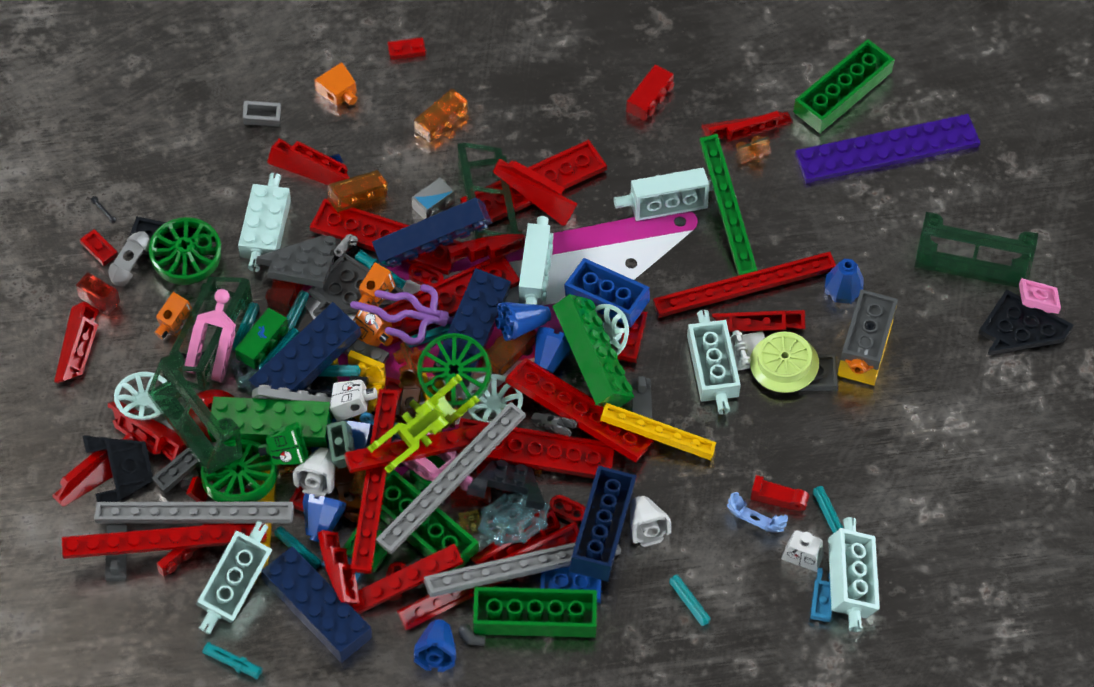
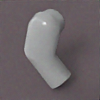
M353 234L346 235L334 249V254L338 257L342 256L350 245L355 246L357 244L358 237L353 236Z

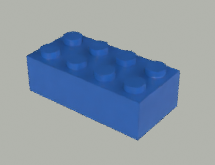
M586 258L582 259L564 284L565 297L572 294L591 299L595 306L611 304L618 307L625 314L629 327L633 326L650 301V289L648 286ZM601 309L597 312L604 315L605 309ZM610 309L609 317L613 319L618 313ZM622 318L618 320V322L624 324Z

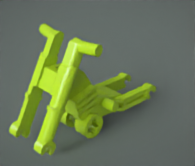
M459 374L449 380L444 387L440 388L435 395L422 405L413 399L408 405L417 413L415 414L416 417L413 419L407 411L402 415L407 424L398 423L367 447L372 453L396 433L409 448L384 468L388 474L419 448V440L426 447L432 443L427 436L429 432L434 435L443 432L442 429L448 428L480 401L475 395L457 411L446 401L444 395L463 380Z

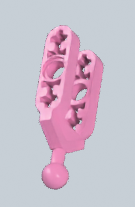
M225 289L217 290L214 295L217 302L215 310L197 315L184 366L185 372L191 374L197 372L208 323L222 327L211 375L213 381L220 383L223 382L227 372L236 324L223 311L224 304L230 298V294Z
M396 438V439H394L392 442L401 441V440ZM453 451L436 455L446 462L439 469L425 457L401 463L423 479L433 481L459 454ZM468 476L460 484L461 489L467 491L469 484L474 479Z

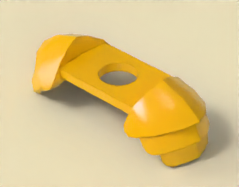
M373 365L367 367V373H365L364 377L369 379L367 389L375 387L377 393H379V389L385 387L386 375L380 366ZM377 399L368 401L366 412L372 413L375 410ZM360 415L354 416L360 422Z

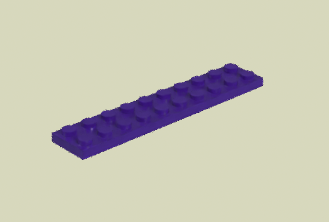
M969 114L799 149L795 150V156L805 182L811 183L979 147L980 140Z

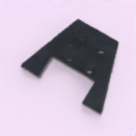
M89 435L82 436L86 454L107 450L115 489L96 493V502H118L154 481L152 479L153 474L146 442Z
M492 460L469 484L467 489L468 495L482 498L485 496L486 487L527 495L525 507L542 511L544 509L545 502L532 467H527L523 464L516 465L505 460Z

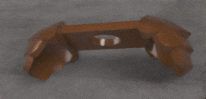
M411 369L402 371L399 378V388L403 389L399 415L395 417L396 423L407 424L402 418V415L407 411L413 419L416 417L415 414H417L413 408L406 406V401L411 397L419 403L422 391L417 372Z
M336 467L334 487L336 488L339 500L347 503L343 514L347 519L358 523L361 500L355 483L359 479L355 474L356 472H349L348 467ZM354 478H356L352 491H350ZM345 493H351L354 495L355 499L353 501H347L344 499L343 495Z

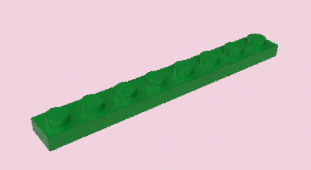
M718 134L699 138L700 146L738 276L758 271Z

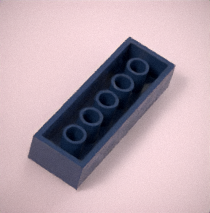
M473 198L374 240L372 244L379 262L388 267L395 268L400 266L404 260L408 259L411 261L418 258V254L423 252L431 253L436 250L437 246L450 245L454 239L459 237L460 239L466 238L471 235L470 232L475 230L478 232L483 231L492 222L484 202L478 198Z
M475 268L447 334L458 333L467 335L478 341L485 349L495 327V319L498 318V303L506 301L511 281ZM452 339L445 340L442 345L450 360H452ZM457 339V359L468 341ZM472 345L463 362L481 351L475 345ZM440 350L437 358L447 363L444 355ZM481 358L467 367H478ZM436 362L433 367H443ZM452 367L450 369L452 373H459L457 370L458 368L455 369ZM433 373V375H441V374H442V373ZM467 373V375L470 376V377H472V378H473V376H474V374H475V373ZM463 379L462 381L465 386L469 387L471 382Z
M332 302L248 380L251 389L254 390L259 385H269L271 389L276 390L278 388H289L290 392L304 390L362 336L360 327Z
M598 466L572 553L569 572L604 581L609 580L637 475Z
M293 546L261 570L263 582L341 663L372 639L371 626L348 603H341L334 588Z

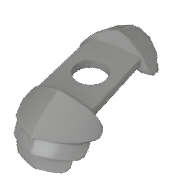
M137 232L128 237L125 246L115 261L110 264L109 278L116 286L124 287L133 277L130 270L143 250L149 252L151 238L146 232ZM126 252H133L134 257L132 260H124L123 256Z

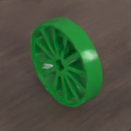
M191 217L176 218L166 222L155 231L149 244V256L155 271L160 277L174 284L190 285L205 280L217 269L221 259V242L215 229L205 221ZM189 227L197 228L193 236L188 238ZM184 228V236L180 238L175 229ZM170 232L175 241L166 239L163 236ZM160 243L169 248H156V246ZM202 255H215L213 260H210ZM155 256H167L160 261L155 260ZM195 260L206 265L207 267L203 270H200ZM188 261L196 272L195 274L187 275ZM183 262L182 275L174 274ZM173 263L168 271L163 269V267Z
M450 333L435 338L424 348L418 361L417 375L422 390L429 398L433 396L428 390L429 387L432 386L433 390L437 393L439 389L435 387V384L438 380H444L447 384L449 380L457 375L450 370L452 367L458 368V374L461 378L479 387V390L471 396L463 381H460L459 384L467 399L456 401L455 386L451 389V401H447L452 408H460L473 396L476 395L479 399L485 393L491 380L492 366L486 350L478 341L464 334ZM452 339V360H450L441 344L445 340ZM457 339L468 341L457 359ZM438 345L447 363L430 354L429 351ZM472 345H475L481 351L463 362ZM428 357L443 367H423L425 358ZM484 357L486 367H467ZM422 373H442L424 383ZM467 373H486L483 383H480L468 376Z
M247 439L231 440L216 446L206 455L201 466V480L203 488L210 498L216 502H256L272 490L277 480V467L273 464L270 455L260 456L258 446L261 443ZM245 451L241 460L239 461L237 452ZM253 452H254V453H257V454L254 455L252 458H250V456H251V454H252ZM233 453L235 462L229 459L226 454ZM220 459L224 464L215 461ZM270 470V474H267V473H263V472H262V471ZM254 480L263 481L264 483L262 485H259ZM228 485L224 493L219 491ZM249 485L253 491L245 493L244 487ZM234 488H240L241 494H232Z

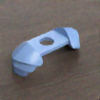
M738 492L730 495L727 507L734 516L758 526L766 532L777 533L784 531L788 521L787 515H775L769 518L747 508V501H744ZM750 516H756V517H758L760 520H759V521L754 520V519H752Z

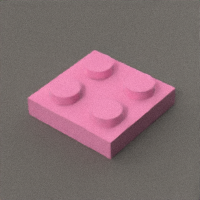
M1021 278L1019 288L1022 305L1028 308L1041 309L1047 313L1059 314L1061 305L1056 287Z

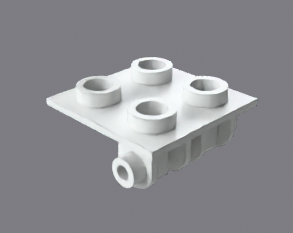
M735 330L732 332L733 335L730 339L737 371L749 369L751 353L755 346L765 339L764 333L759 331L743 335L739 330Z

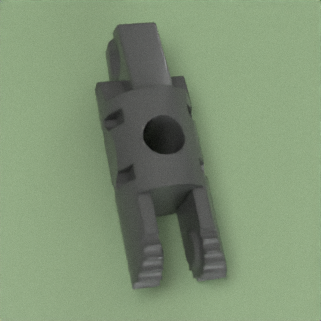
M534 413L531 417L534 425L539 429L569 437L571 431L567 427L574 429L577 427L576 420L548 413Z

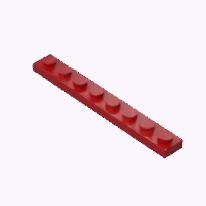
M490 422L439 432L435 435H427L432 443L426 447L419 440V448L402 462L465 449ZM401 440L382 444L372 453L368 448L345 452L344 457L349 472L353 473L389 465L409 447Z

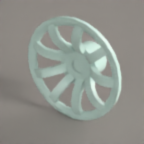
M611 304L598 305L595 308L596 312L605 309V322L603 321L602 326L610 337V344L618 348L616 353L619 355L628 341V320L618 307ZM610 309L618 313L612 322L609 317ZM621 318L624 323V328L616 326L618 320ZM622 333H625L622 344H620L619 342L622 339Z
M137 372L125 377L117 385L114 393V401L118 410L125 416L136 420H149L162 415L168 410L173 400V390L170 383L161 375L153 372ZM141 377H151L146 390L143 389ZM136 379L138 391L127 384V382ZM156 379L163 383V385L151 392ZM122 388H125L132 396L126 394L119 395ZM168 390V397L157 396L161 391ZM120 400H128L132 403L123 408ZM160 401L166 402L161 410L155 405V403ZM132 408H135L137 411H139V416L131 414L128 411Z
M492 374V393L486 390L484 397L481 396L479 398L482 404L474 405L467 412L474 420L491 422L487 421L488 417L495 418L508 405L506 403L510 400L518 399L517 407L521 409L523 404L522 392L515 389L517 394H510L504 397L506 391L511 387L506 383L500 392L496 393L497 380L505 382L506 376ZM485 375L477 378L476 380L482 383L485 379ZM472 383L467 388L471 396L475 394L471 392L476 386ZM483 409L485 413L483 418H480L474 412Z

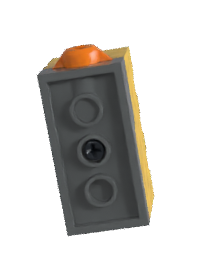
M860 290L842 350L838 376L875 386L893 324L898 299Z

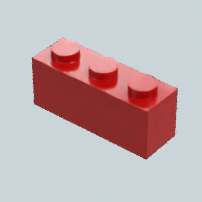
M655 64L627 100L626 112L643 121L648 116H652L658 103L661 104L667 91L670 92L672 90L674 74Z

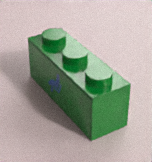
M268 307L235 348L236 359L256 369L267 357V354L275 348L279 339L287 334L289 330L287 318Z

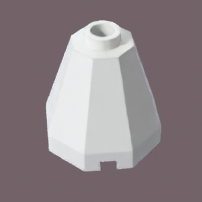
M320 447L304 463L295 468L293 472L294 485L297 488L301 486L303 493L314 494L315 497H325L326 493H332L335 483V465L332 463L330 449Z
M637 496L630 502V532L633 543L637 544V542H640L641 546H650L664 540L663 535L665 533L667 535L671 533L669 516L651 499L645 496Z

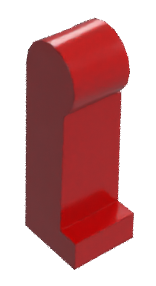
M756 475L750 500L796 511H804L806 509L809 494L806 491L763 480L764 477Z

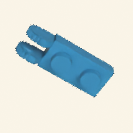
M818 568L817 578L814 583L810 619L830 622L832 614L830 572L829 581H822L823 568Z

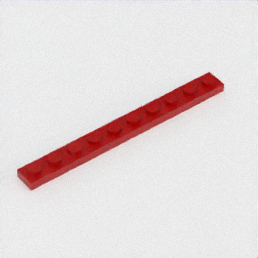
M829 251L653 298L652 303L658 318L825 274L830 272L836 266V263Z
M379 389L370 445L394 427L399 391ZM392 437L383 444L392 443ZM386 466L366 470L351 572L367 574L372 572L387 475L384 469Z
M573 522L501 559L575 543L579 533L578 526ZM500 581V582H496V583H492V584H487V585H483V586H478V587H494V586H496V585H498V584H500V583H502V582H504V581ZM475 587L435 597L428 595L398 610L397 613L404 629L409 630L474 597Z
M226 523L61 537L63 559L229 545L236 530L246 536H250L256 523ZM262 523V525L259 528V531L262 529L265 523ZM266 532L260 542H267Z

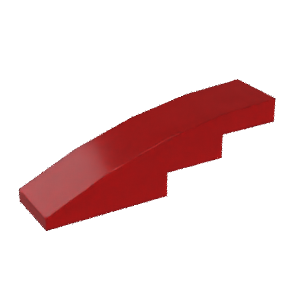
M503 234L465 241L448 247L447 259L450 264L468 257L470 262L486 256L493 261L524 248L525 236L524 234Z
M325 530L318 532L326 571L341 603L359 604L355 572H351V564H348L346 548H340L338 532Z

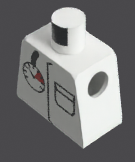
M362 380L334 383L330 410L337 422L365 413L368 408V401L378 398L377 390L375 387L367 389Z
M796 530L790 537L781 559L817 572L824 556L822 540L812 536L809 532Z

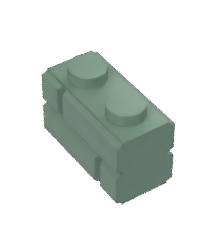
M346 421L328 424L326 426L332 463L338 468L348 467L344 457L345 452L355 450L352 428Z

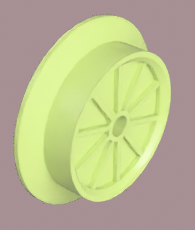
M777 332L769 335L755 346L750 356V369L754 378L762 386L775 392L789 393L801 390L815 379L819 370V357L814 347L803 337L792 332Z

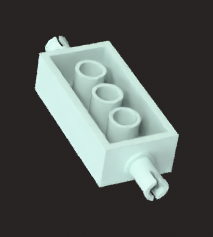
M704 168L691 169L632 180L631 193L625 196L614 197V205L616 209L631 206L635 220L641 221L708 208L709 191L714 190L711 180L707 179Z
M274 173L269 175L268 186L252 185L238 244L240 258L250 259L248 265L250 271H254V267H256L255 272L260 270V265L256 264L257 256L278 250L281 247L291 197L290 188L279 187L281 175L276 173L275 178H273Z
M539 216L537 224L528 223L519 281V303L542 305V302H546V288L549 282L548 274L551 268L554 233H550L549 219L545 216Z
M701 310L697 312L699 323L688 324L687 332L701 402L716 400L718 413L723 414L722 410L724 409V413L727 414L730 412L727 398L739 397L741 386L726 320L711 322L709 311L704 310L705 315L703 316V311Z
M847 517L843 519L844 529L840 528L828 538L832 611L848 614L849 631L859 632L862 630L861 617L867 619L879 610L875 536L856 532V519Z
M257 521L250 536H246L236 530L196 603L197 606L205 609L207 612L201 626H199V629L204 631L206 625L209 624L205 633L211 634L218 618L231 624L236 618L272 551L271 548L260 543L266 530L269 528L266 524L259 531L262 522Z

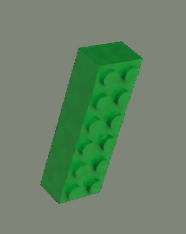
M867 39L797 97L793 113L817 132L821 133L890 75L895 59Z
M569 294L554 304L552 307L595 404L604 407L606 403L621 407L635 398L632 386L624 375L625 370L619 364L618 355L610 344V337L602 326L603 321L597 315L594 302L588 298Z
M213 397L208 434L211 441L216 443L247 439L266 444V438L270 432L299 422L306 447L328 448L329 439L326 425L332 424L333 413L330 410V402Z
M395 470L386 475L380 518L388 525L421 494L420 491ZM438 507L406 539L425 557L455 543L464 563L451 570L463 568L479 552V542Z
M475 587L474 634L596 638L597 590Z

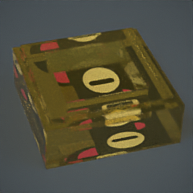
M478 510L458 513L460 526L466 532L482 530Z

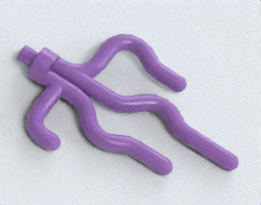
M422 284L420 290L431 295L430 308L423 306L413 294L408 292L390 293L382 290H376L374 292L375 296L390 301L408 300L417 311L403 310L395 315H390L377 306L357 301L350 303L351 308L376 314L387 322L395 323L406 317L422 320L416 338L410 337L399 329L385 328L387 335L398 337L409 345H419L424 341L429 324L445 327L446 324H451L454 317L449 316V312L437 310L438 292L434 287Z

